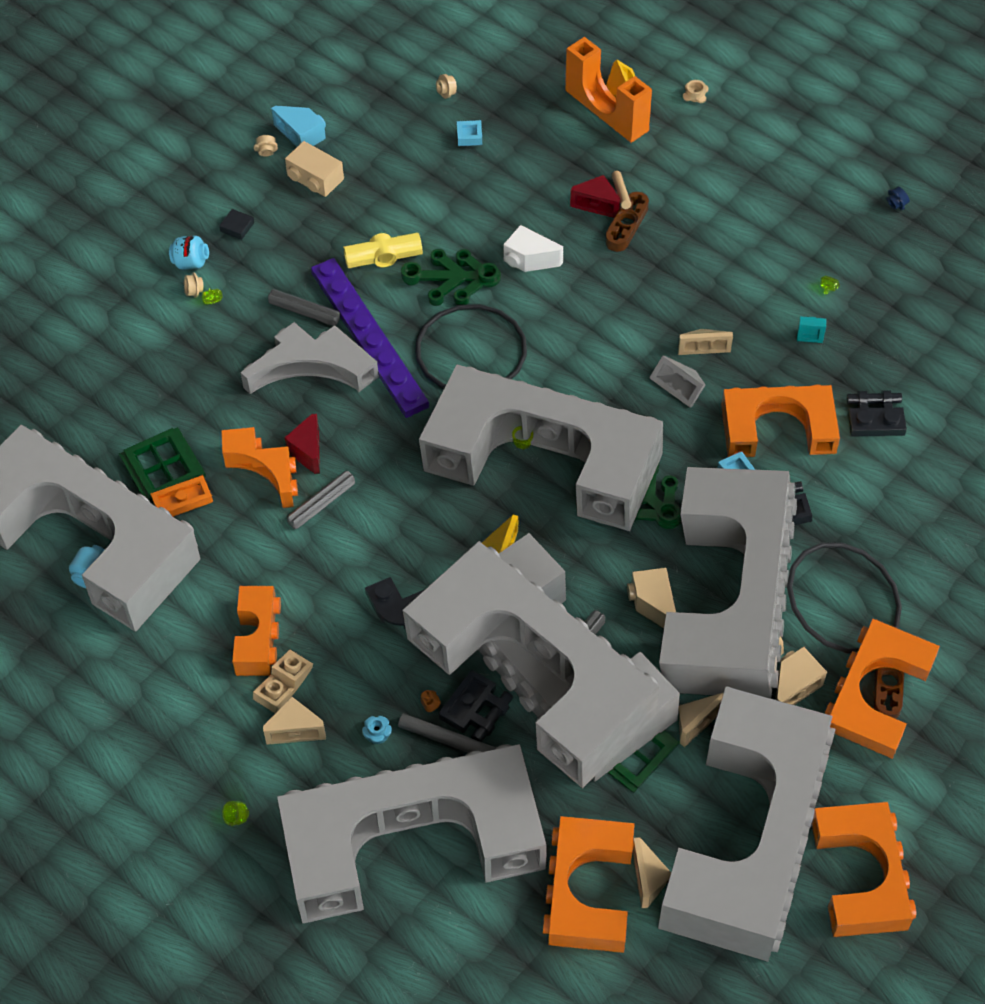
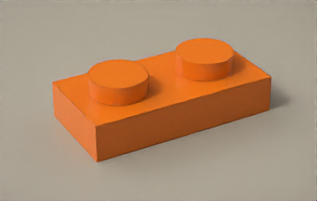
M203 475L151 493L154 505L157 508H165L172 517L213 502Z

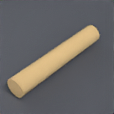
M614 171L611 176L617 194L620 197L621 206L623 209H628L631 207V201L621 172Z

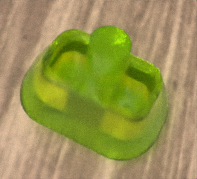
M826 275L821 277V287L825 288L824 294L828 295L829 290L836 291L840 287L837 279Z
M208 289V291H204L202 294V301L206 305L218 303L223 298L222 292L219 289Z

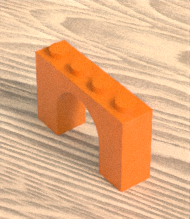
M583 37L566 50L565 91L632 143L649 131L652 89L634 76L617 87V95L614 97L607 89L601 76V49L586 37Z
M831 385L724 389L721 406L728 457L741 451L746 457H755L758 443L755 422L759 417L770 412L788 413L796 417L803 424L806 431L809 455L837 453L840 435Z
M872 619L869 628L863 626L857 640L858 643H861L858 653L852 651L846 665L850 669L847 678L841 676L835 689V693L839 694L835 704L831 702L828 704L825 714L833 716L830 727L836 729V735L893 759L907 723L871 708L861 695L859 683L868 672L881 667L894 668L926 681L940 646Z
M888 802L815 808L812 828L816 849L848 846L864 849L878 860L884 874V882L872 891L832 895L828 911L833 937L909 930L913 919L916 918V906L913 899L909 900L907 891L910 887L909 874L907 870L902 868L903 847L901 841H896L894 831H897V819L894 812L890 813Z
M560 816V826L553 827L552 845L557 846V856H550L549 874L555 875L554 885H547L546 904H552L551 915H544L543 934H549L548 945L624 953L628 911L593 908L582 904L571 893L568 880L575 869L588 862L602 861L631 864L634 823Z

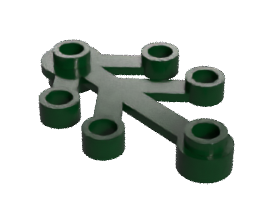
M435 249L431 252V263L435 266H443L446 270H421V266L415 262L405 263L401 268L402 280L410 286L418 284L420 280L446 281L438 288L429 291V303L433 306L441 305L444 302V296L464 281L472 282L464 289L455 291L454 302L456 305H467L470 301V296L482 287H494L501 280V272L496 265L492 263L481 264L466 249L457 251L456 263L447 257L442 249ZM460 266H469L473 271H465Z
M658 463L642 501V504H648L652 509H639L634 522L636 520L656 521L659 526L672 529L677 527L682 521L681 509L675 504L678 480L671 475L665 476L662 479L661 488L665 492L663 503L655 496L656 474H658L660 466ZM672 482L674 486L668 487L665 483ZM668 514L673 516V518H666L664 515Z

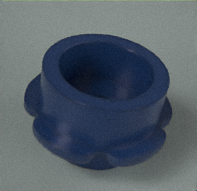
M899 186L888 190L887 202L893 209L899 208L904 210V206L910 202L906 192Z

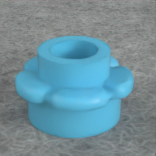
M383 716L369 717L364 722L365 727L362 728L363 736L373 744L385 742L392 731L389 720ZM375 727L380 728L378 731L374 730Z

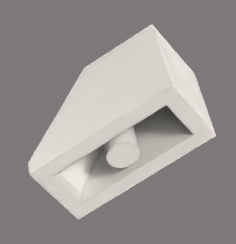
M520 225L504 243V261L511 267H516L524 272L559 267L563 263V246Z

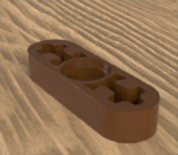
M632 192L629 194L631 207L623 209L621 206L606 232V246L611 251L620 252L628 247L648 211L649 198L646 194ZM637 203H639V204L637 205V207H636V210L634 211V210H633V205H636ZM629 218L632 219L634 223L626 225L623 224L621 220ZM619 232H621V233H622V237L619 238L618 240H616L617 237L619 236Z
M888 667L876 669L874 710L892 718H898L903 707L904 672ZM892 675L896 678L897 684L895 686H888L883 683L881 677ZM887 695H892L890 698L891 711L886 710L884 705Z

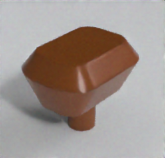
M426 690L421 694V703L427 712H432L440 706L441 701L435 691Z

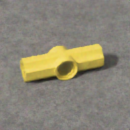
M380 233L373 236L370 242L343 247L347 268L374 263L378 267L385 268L393 265L397 259L423 254L419 233L392 238L388 234Z

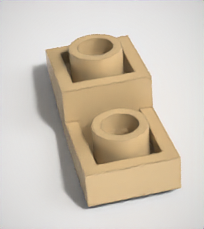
M289 650L272 666L271 675L253 691V700L276 714L303 683L313 668V663Z

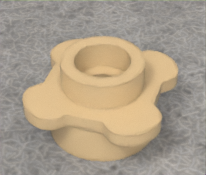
M692 80L685 85L686 93L683 94L685 101L698 103L706 101L705 93L708 92V86L704 82Z

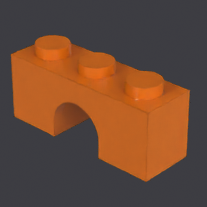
M239 586L237 613L240 625H252L257 627V630L248 636H235L232 660L236 676H270L271 666L277 662V648L273 647V640L279 638V623L275 622V615L281 613V598L276 597L274 586Z

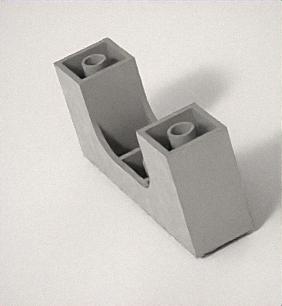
M456 365L419 438L425 472L473 486L490 453L497 446L507 442H523L578 458L585 462V465L576 483L577 516L630 531L663 454V421L651 416L646 417L631 413L625 409L609 407L600 402L580 399L574 395L555 392L549 388L533 386L524 381H515L498 374L486 373L473 367Z
M20 425L0 445V546L8 550L37 519L50 513L71 515L105 536L112 542L82 574V578L91 603L136 632L201 559L193 527L184 520L179 521L172 517L165 508H157L152 505L142 494L138 493L136 495L129 491L121 481L111 480L101 469L97 467L93 469L78 455H70L57 442L51 443L44 439L42 434L35 429L30 430Z
M687 467L681 507V519L686 545L730 547L739 550L745 556L740 594L737 601L730 608L716 614L666 612L659 665L661 674L679 693L717 695L724 693L727 686L771 699L772 688H778L779 672L776 668L777 662L781 661L779 638L783 637L784 633L782 612H786L787 596L784 594L789 578L787 564L791 563L792 546H790V539L794 538V522H792L793 515H796L797 510L795 483L790 482L789 471Z
M530 533L499 553L504 562L508 565H515L521 571L524 578L530 583H537L543 589L544 594L550 599H556L561 603L566 601L565 571ZM504 639L492 640L477 649L484 656L483 660L491 671L496 670L502 676L501 680L509 691L514 690L518 694L522 706L528 712L533 711L538 717L537 720L570 689L563 680L513 641ZM641 652L632 657L631 660L638 670L643 674H650L658 683L657 715L592 778L594 781H597L613 769L615 765L624 761L636 750L652 740L654 736L663 732L678 720L680 693Z
M480 541L403 609L407 639L449 675L483 644L492 640L504 639L519 644L563 680L570 689L536 722L537 750L582 788L657 715L659 686L650 674H643L635 667L628 656L618 654L604 637H597L589 630L587 624L582 619L571 616L561 602L556 599H550L544 594L543 589L537 583H530L523 577L521 571L515 565H508L501 559L499 553L494 548H487Z
M726 686L710 739L706 765L752 778L765 789L769 797L770 808L758 848L751 856L735 862L723 861L678 848L662 903L658 929L769 962L772 951L778 953L809 829L813 820L815 805L822 785V778L829 757L828 754L836 730L830 727L833 716Z
M509 744L501 745L495 750L486 752L473 751L463 757L454 759L445 757L437 760L435 763L426 765L412 764L403 770L393 772L384 770L378 772L375 776L366 778L352 777L342 783L333 785L324 783L316 786L314 789L305 791L291 790L282 796H277L302 923L364 910L355 865L356 856L360 848L368 840L384 834L439 822L460 824L469 830L475 839L485 883L546 869V841L520 744L514 746Z

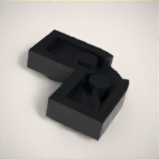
M391 577L365 587V593L378 618L383 623L386 621L393 625L404 626V629L406 627L403 609L424 591H419L402 599Z

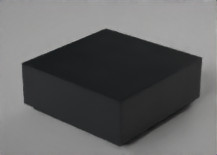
M231 209L219 225L220 232L242 240L255 223L254 217Z

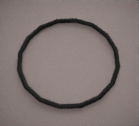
M485 305L454 306L437 313L423 325L416 340V360L424 375L444 389L446 384L431 375L421 359V341L427 328L441 316L458 310L481 309L498 314L510 322L521 338L522 356L516 369L506 377L512 379L520 372L527 356L526 337L518 323L503 311Z
M819 543L802 551L790 567L787 591L792 611L803 628L824 646L846 654H851L852 651L858 653L859 648H846L824 639L809 627L797 608L792 588L795 570L806 555L821 548H844L860 554L881 571L892 588L896 604L893 627L899 628L902 605L897 586L885 567L866 551L845 543Z

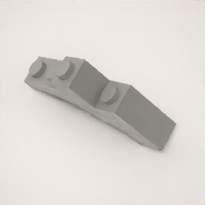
M295 322L287 328L281 329L274 336L276 347L269 349L261 358L247 365L240 372L243 388L249 394L272 382L297 376H319L334 379L351 386L358 392L379 378L377 361L339 328L333 326L328 331L322 332L314 340Z

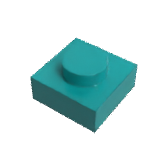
M800 316L797 341L823 343L826 319Z

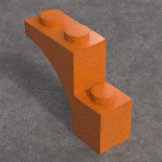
M254 427L222 430V453L225 467L247 469L262 475L278 491L282 507H294L293 496H298L297 480H292V473H297L296 459L295 457H290L289 448L263 449L262 439L256 438Z

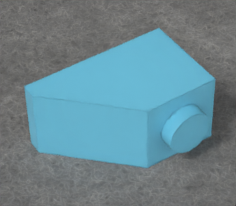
M274 106L271 108L274 126L296 147L303 141L314 146L326 139L324 119L320 115H316L310 108Z

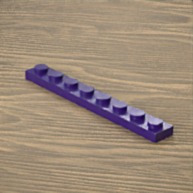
M332 258L311 267L312 275L334 309L340 312V318L358 346L377 361L379 378L405 418L428 409V399L336 260Z

